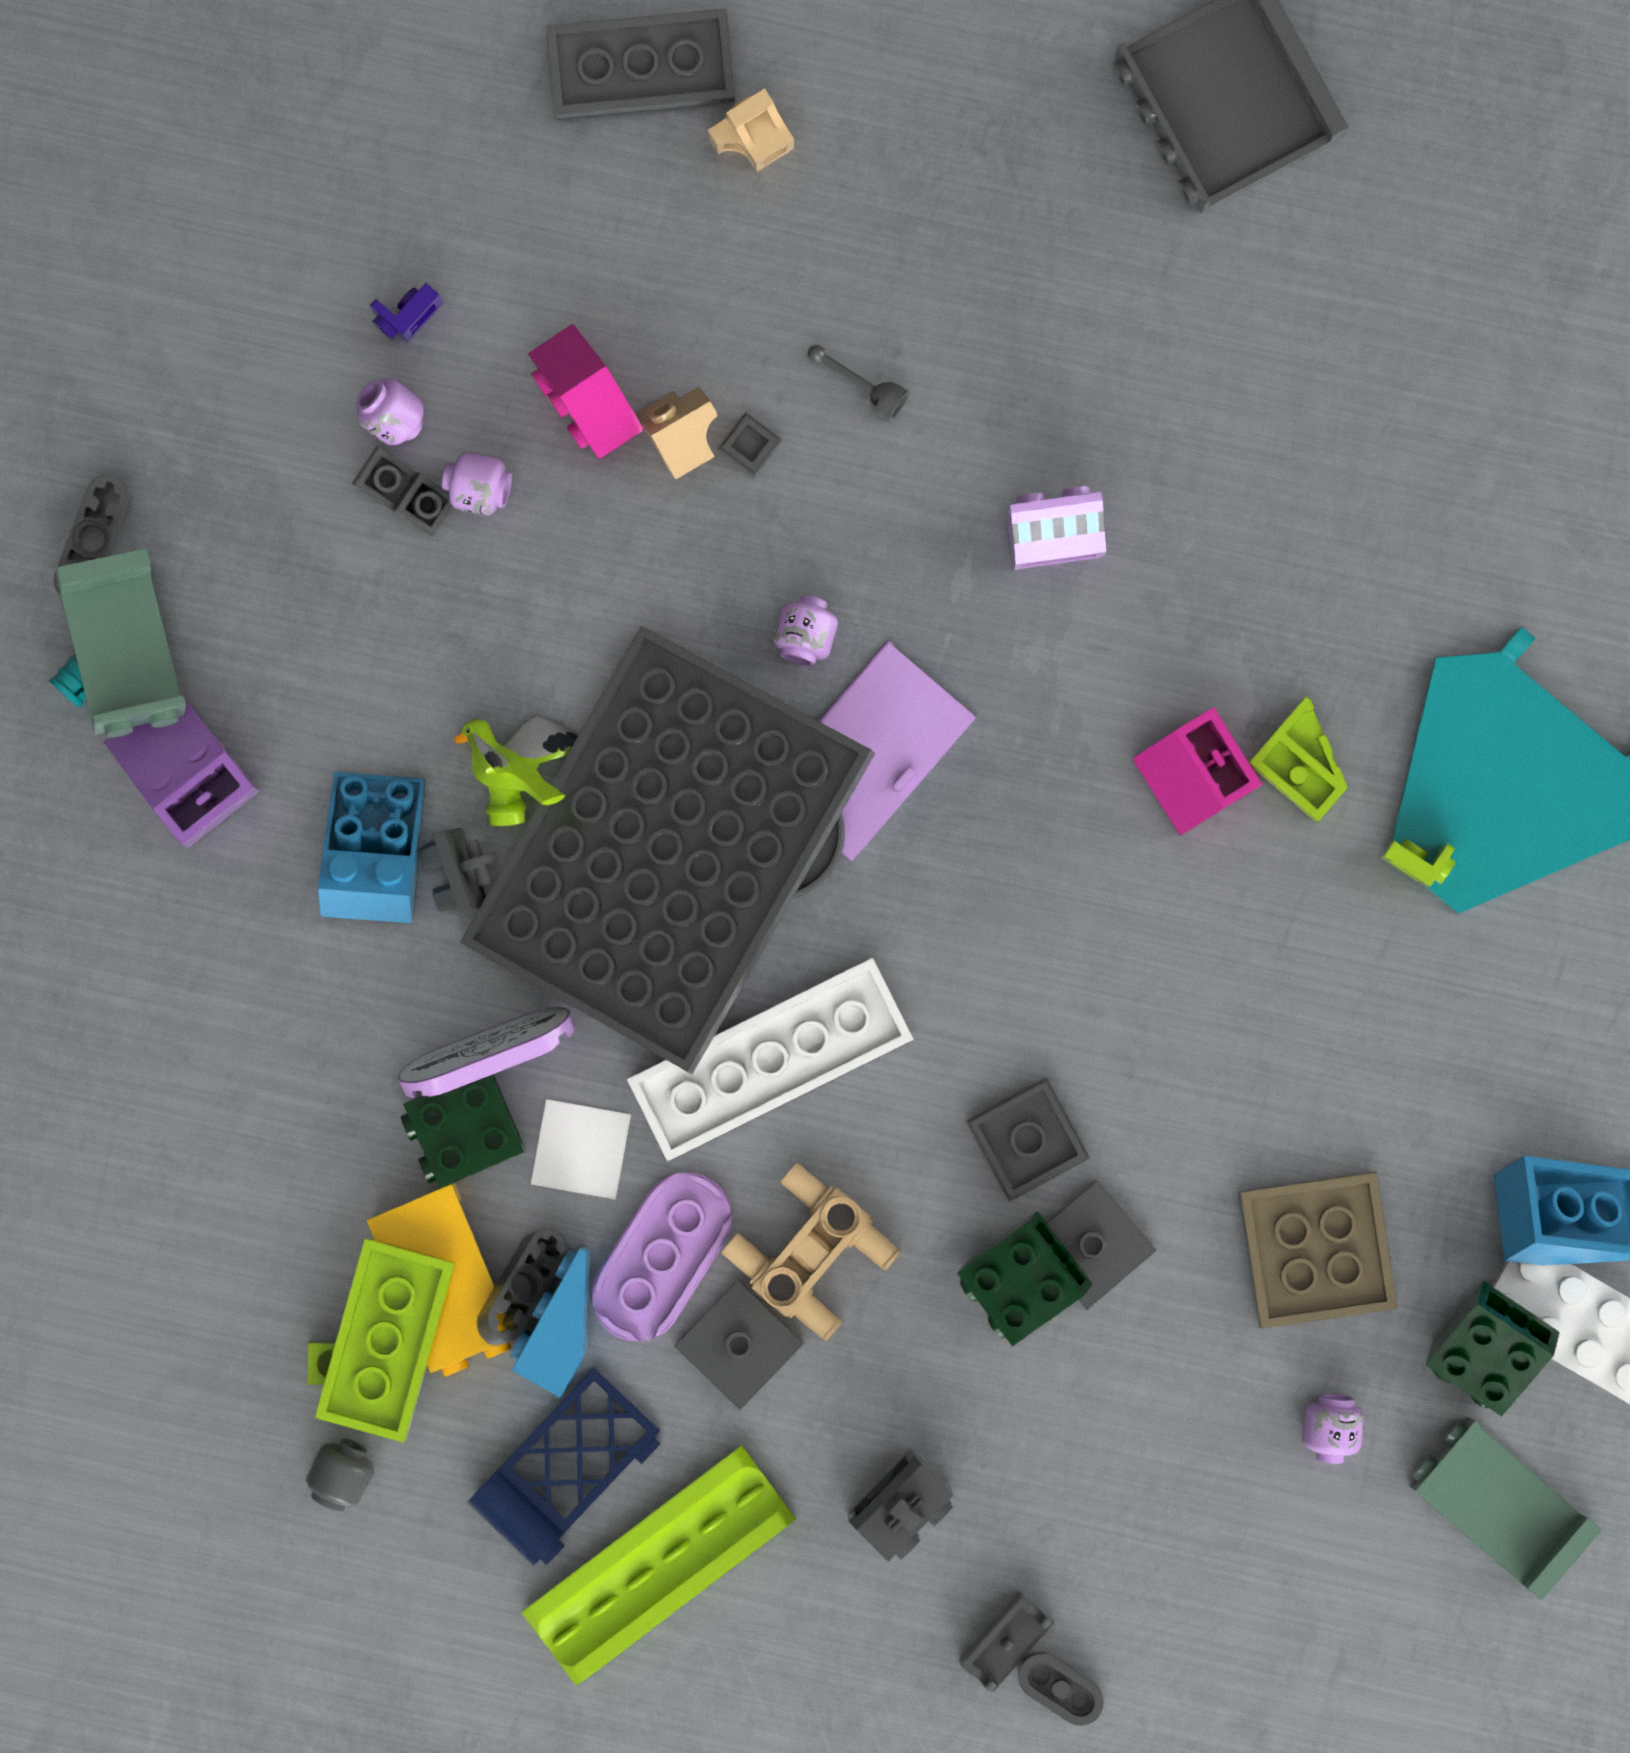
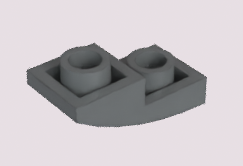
M378 446L375 447L352 482V485L431 536L434 535L452 507L448 491L443 490L442 487L426 476L414 471Z

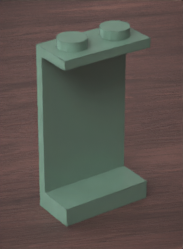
M147 548L56 567L57 584L95 735L105 733L106 737L114 738L131 733L134 726L151 723L152 727L159 728L178 722V717L185 715L186 702L184 695L180 694L151 579V563Z
M1468 1418L1465 1423L1458 1420L1442 1437L1441 1441L1446 1445L1434 1458L1427 1455L1414 1469L1411 1476L1416 1480L1410 1485V1488L1534 1596L1543 1600L1602 1530L1590 1519L1575 1510L1491 1437L1476 1420Z

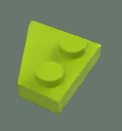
M1306 696L1249 761V764L1313 821L1318 823L1347 790L1348 786L1340 767L1335 762L1332 754L1333 750L1326 734L1324 735L1316 717L1314 705Z

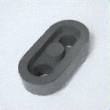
M1047 1652L1032 1653L1021 1662L1018 1670V1680L1022 1690L1029 1697L1073 1725H1088L1100 1716L1104 1705L1103 1695L1099 1687L1092 1680ZM1038 1667H1045L1050 1672L1048 1680L1043 1683H1038L1032 1678L1033 1671ZM1077 1692H1083L1088 1696V1702L1082 1708H1076L1071 1704V1698Z

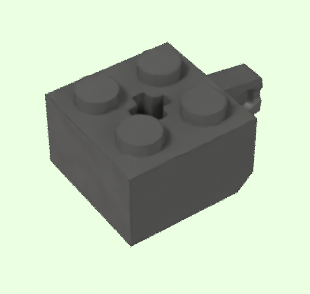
M911 1449L848 1513V1521L888 1562L895 1555L903 1559L919 1543L920 1539L917 1532L928 1521L933 1526L937 1525L953 1508L950 1499L954 1494L951 1487Z

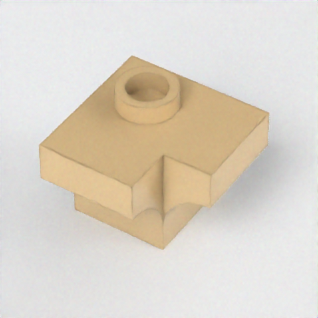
M765 88L753 96L749 95L738 101L726 112L725 119L707 130L708 140L717 154L725 151L741 153L749 160L756 172L794 149V137L780 117L773 100Z
M700 387L695 388L680 398L672 391L635 413L664 465L675 480L715 457L707 443L706 434L708 426L718 414Z

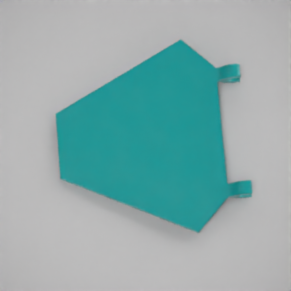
M1523 627L1516 630L1500 652L1435 658L1391 840L1401 845L1404 839H1407L1428 853L1424 861L1429 864L1443 844L1448 843L1455 848L1450 858L1455 860L1456 863L1442 884L1434 881L1431 887L1426 888L1457 914L1630 840V752L1627 756H1624L1515 665V661L1536 639Z

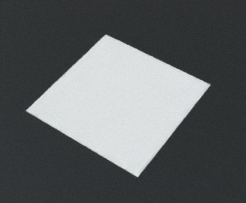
M546 1099L531 1185L616 1200L631 1114Z

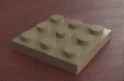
M1377 1172L1239 1192L1259 1328L1264 1329L1397 1309Z

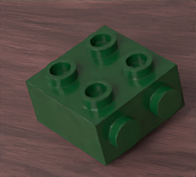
M494 1074L436 1096H421L403 1104L407 1113L400 1116L407 1136L410 1141L418 1139L425 1156L418 1158L423 1174L428 1183L436 1181L439 1189L527 1152Z
M1038 1211L968 1260L957 1272L961 1278L960 1285L964 1293L972 1301L980 1303L989 1315L988 1322L992 1330L1000 1338H1006L1012 1347L1084 1297L1093 1285Z
M1483 1281L1433 1340L1425 1366L1430 1368L1442 1381L1452 1383L1469 1394L1479 1406L1489 1408L1502 1417L1552 1359L1560 1332Z

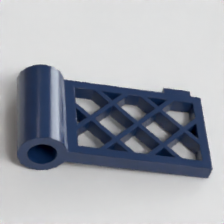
M593 1368L478 1489L467 1503L533 1566L539 1560L547 1565L565 1546L559 1540L561 1536L634 1458L642 1464L655 1451L660 1443L654 1437L660 1430ZM593 1381L608 1394V1414H581V1394ZM613 1399L627 1413L614 1414ZM576 1401V1415H562ZM615 1418H633L647 1431L634 1446H614ZM581 1419H609V1446L582 1447ZM557 1420H576L577 1447L549 1448V1428ZM544 1434V1448L530 1449ZM609 1451L610 1471L604 1478L583 1480L582 1452ZM615 1451H628L615 1465ZM577 1452L578 1480L550 1481V1453ZM545 1453V1481H525L512 1467L524 1454ZM597 1484L583 1499V1485ZM578 1485V1505L564 1519L551 1506L550 1486ZM531 1486H545V1500Z

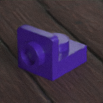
M425 283L419 290L414 287L403 296L397 305L400 311L396 316L375 299L370 304L372 311L377 315L372 322L391 340L398 334L408 343L444 303L440 295L430 285Z

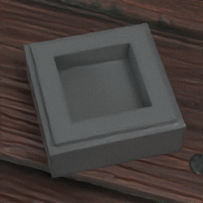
M745 412L718 450L753 477H756L780 445L782 439Z

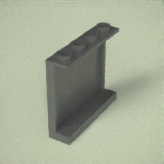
M1213 0L1127 47L1125 43H1122L1117 48L1115 55L1117 61L1113 63L1119 80L1124 87L1132 86L1139 99L1135 102V107L1141 120L1146 126L1152 124L1160 137V140L1156 142L1160 155L1168 166L1174 163L1182 177L1178 181V186L1183 197L1189 205L1196 203L1201 213L1343 138L1349 128L1279 0Z

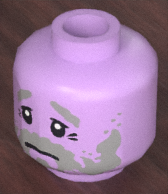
M385 378L371 381L358 395L356 401L357 420L366 431L382 443L390 446L401 444L404 441L414 439L423 427L424 404L417 394L399 380Z
M464 452L459 456L455 464H447L443 475L442 489L449 491V500L453 508L488 516L494 514L498 507L504 508L506 506L512 485V473L506 472L505 464L499 458L473 452Z
M803 595L800 602H788L783 605L773 636L775 646L781 650L780 657L795 664L814 666L816 661L823 660L829 656L837 631L838 620L833 613L826 609L828 604L826 601L817 597Z
M1319 1394L1317 1401H1313L1306 1406L1302 1442L1306 1448L1317 1452L1316 1460L1333 1464L1344 1463V1456L1354 1455L1362 1447L1365 1413L1360 1407L1355 1405V1399L1350 1396Z

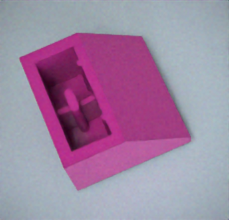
M1214 707L1132 758L1179 836L1262 785Z

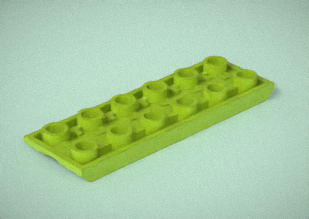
M740 1445L523 1609L521 1613L575 1686H577L796 1520V1517L744 1447Z

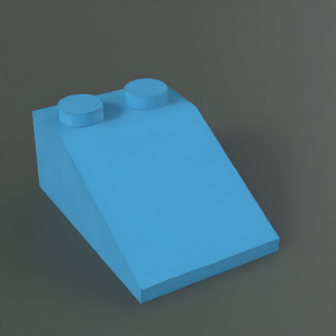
M1523 1156L1494 1174L1504 1261L1542 1266L1630 1261V1169Z

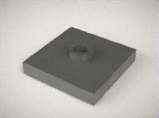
M1047 1078L966 1121L1009 1202L1090 1159Z
M1097 1180L1047 1222L1093 1283L1084 1297L1079 1299L1086 1310L1092 1307L1157 1251Z
M737 1280L674 1347L741 1410L804 1343L748 1288Z

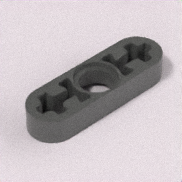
M102 475L92 480L88 485L57 567L78 563L77 560H71L74 552L86 560L110 556L130 503L129 490L118 478L111 475ZM113 485L114 493L119 496V501L117 504L109 503L106 507L104 516L113 519L111 525L107 526L97 518L88 517L90 510H93L99 515L102 501L97 497V493L99 490L107 491L109 486ZM88 527H98L104 533L102 547L94 552L83 550L79 541L81 533ZM55 571V574H54V587H55L56 591L58 592V594L60 595L59 588H58V584H57L56 571Z
M542 1228L528 1234L521 1241L478 1315L477 1329L480 1336L487 1343L502 1345L517 1339L522 1334L567 1253L566 1243L556 1230ZM544 1242L547 1245L544 1252L549 1257L538 1261L535 1266L531 1265L530 1263L537 1260L542 1250L537 1244ZM517 1274L526 1277L530 1283L531 1292L527 1299L518 1296L514 1290L513 1280ZM509 1307L514 1308V1310L506 1314L502 1324L506 1330L500 1332L497 1329L499 1321L495 1316L505 1313Z

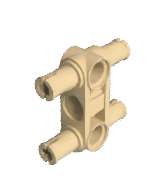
M796 1163L780 1183L811 1209L808 1212L811 1217L776 1258L773 1255L768 1258L739 1233L732 1238L721 1254L752 1279L749 1282L752 1285L751 1288L766 1300L768 1304L785 1317L788 1316L791 1319L795 1316L826 1342L843 1321L812 1295L814 1292L812 1287L847 1246L851 1248L854 1245L884 1271L890 1267L902 1251L871 1225L874 1221L870 1218L871 1215L841 1189L832 1185L829 1188L826 1187L799 1163ZM839 1203L850 1206L854 1212L852 1225L844 1230L833 1228L827 1219L830 1208ZM786 1274L794 1281L795 1291L788 1299L779 1300L770 1294L768 1285L771 1278L775 1275Z

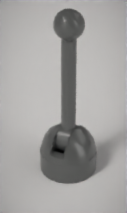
M813 345L808 350V358L812 362H822L869 392L872 409L879 416L891 422L898 415L909 396L908 390L893 382H884L877 386L871 384L826 355L825 349L820 345Z

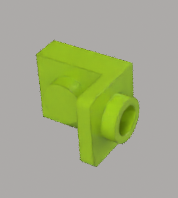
M1404 839L1401 845L1396 841L1389 842L1380 856L1425 887H1431L1434 881L1442 884L1456 863L1455 860L1450 858L1455 848L1448 843L1442 845L1429 864L1424 861L1428 853L1407 839Z

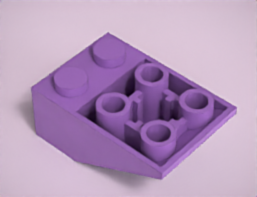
M185 698V715L179 716L178 722L159 728L152 727L151 723L134 726L131 733L120 737L107 738L103 742L179 843L190 848L259 793L260 790Z

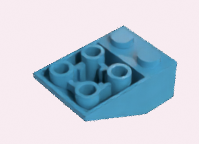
M334 772L318 883L321 917L412 923L418 877V849H420L425 779Z
M585 1245L577 1253L573 1250L567 1252L555 1273V1276L562 1279L556 1292L553 1293L548 1290L544 1293L532 1314L533 1317L539 1319L533 1333L525 1330L521 1334L509 1356L517 1360L511 1371L559 1398L565 1393L587 1354L590 1248Z

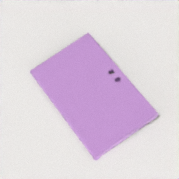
M887 641L818 720L868 747L875 753L842 811L845 826L842 854L851 862L976 719L970 711L897 650L891 641Z

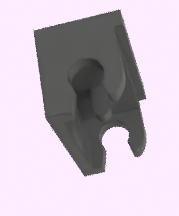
M1019 1591L959 1659L960 1666L970 1675H974L987 1690L994 1692L1054 1624V1621Z

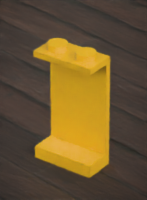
M455 1184L448 1185L367 1220L374 1240L456 1262L427 1364L430 1374L441 1369L444 1377L470 1367L466 1358L484 1352L486 1359H489L512 1349L510 1342L502 1345H491L478 1332V1315L495 1285L459 1202L462 1199ZM506 1312L495 1316L499 1321L497 1329L500 1332L506 1330L502 1324Z

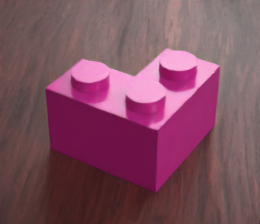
M571 324L528 353L537 370L530 373L544 396H547L559 416L563 418L567 414L569 415L572 423L566 426L580 449L588 445L597 458L601 459L644 430L606 365L574 324Z

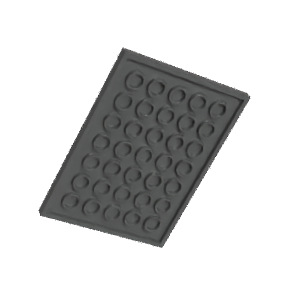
M641 626L550 784L565 794L564 799L551 805L539 803L460 942L686 1072L693 1074L875 753L868 747Z

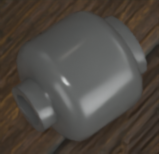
M342 1439L340 1444L330 1443L323 1445L318 1451L306 1478L307 1485L312 1491V1499L320 1505L335 1511H344L345 1507L358 1505L374 1474L373 1464L365 1457L367 1450L362 1445L348 1439Z

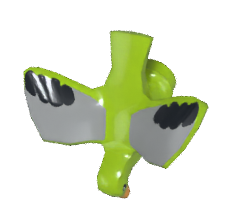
M536 716L520 726L504 745H500L496 742L487 721L474 718L463 726L461 732L454 740L456 744H463L465 742L470 744L472 771L476 779L488 787L490 793V801L485 809L490 826H509L525 822L524 810L527 807L522 801L521 791L527 792L542 805L555 804L564 799L565 794L543 780L537 768L540 763L567 756L578 737L576 733L554 721Z

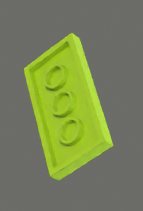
M370 1238L364 1239L315 1418L402 1443L406 1442L456 1262Z

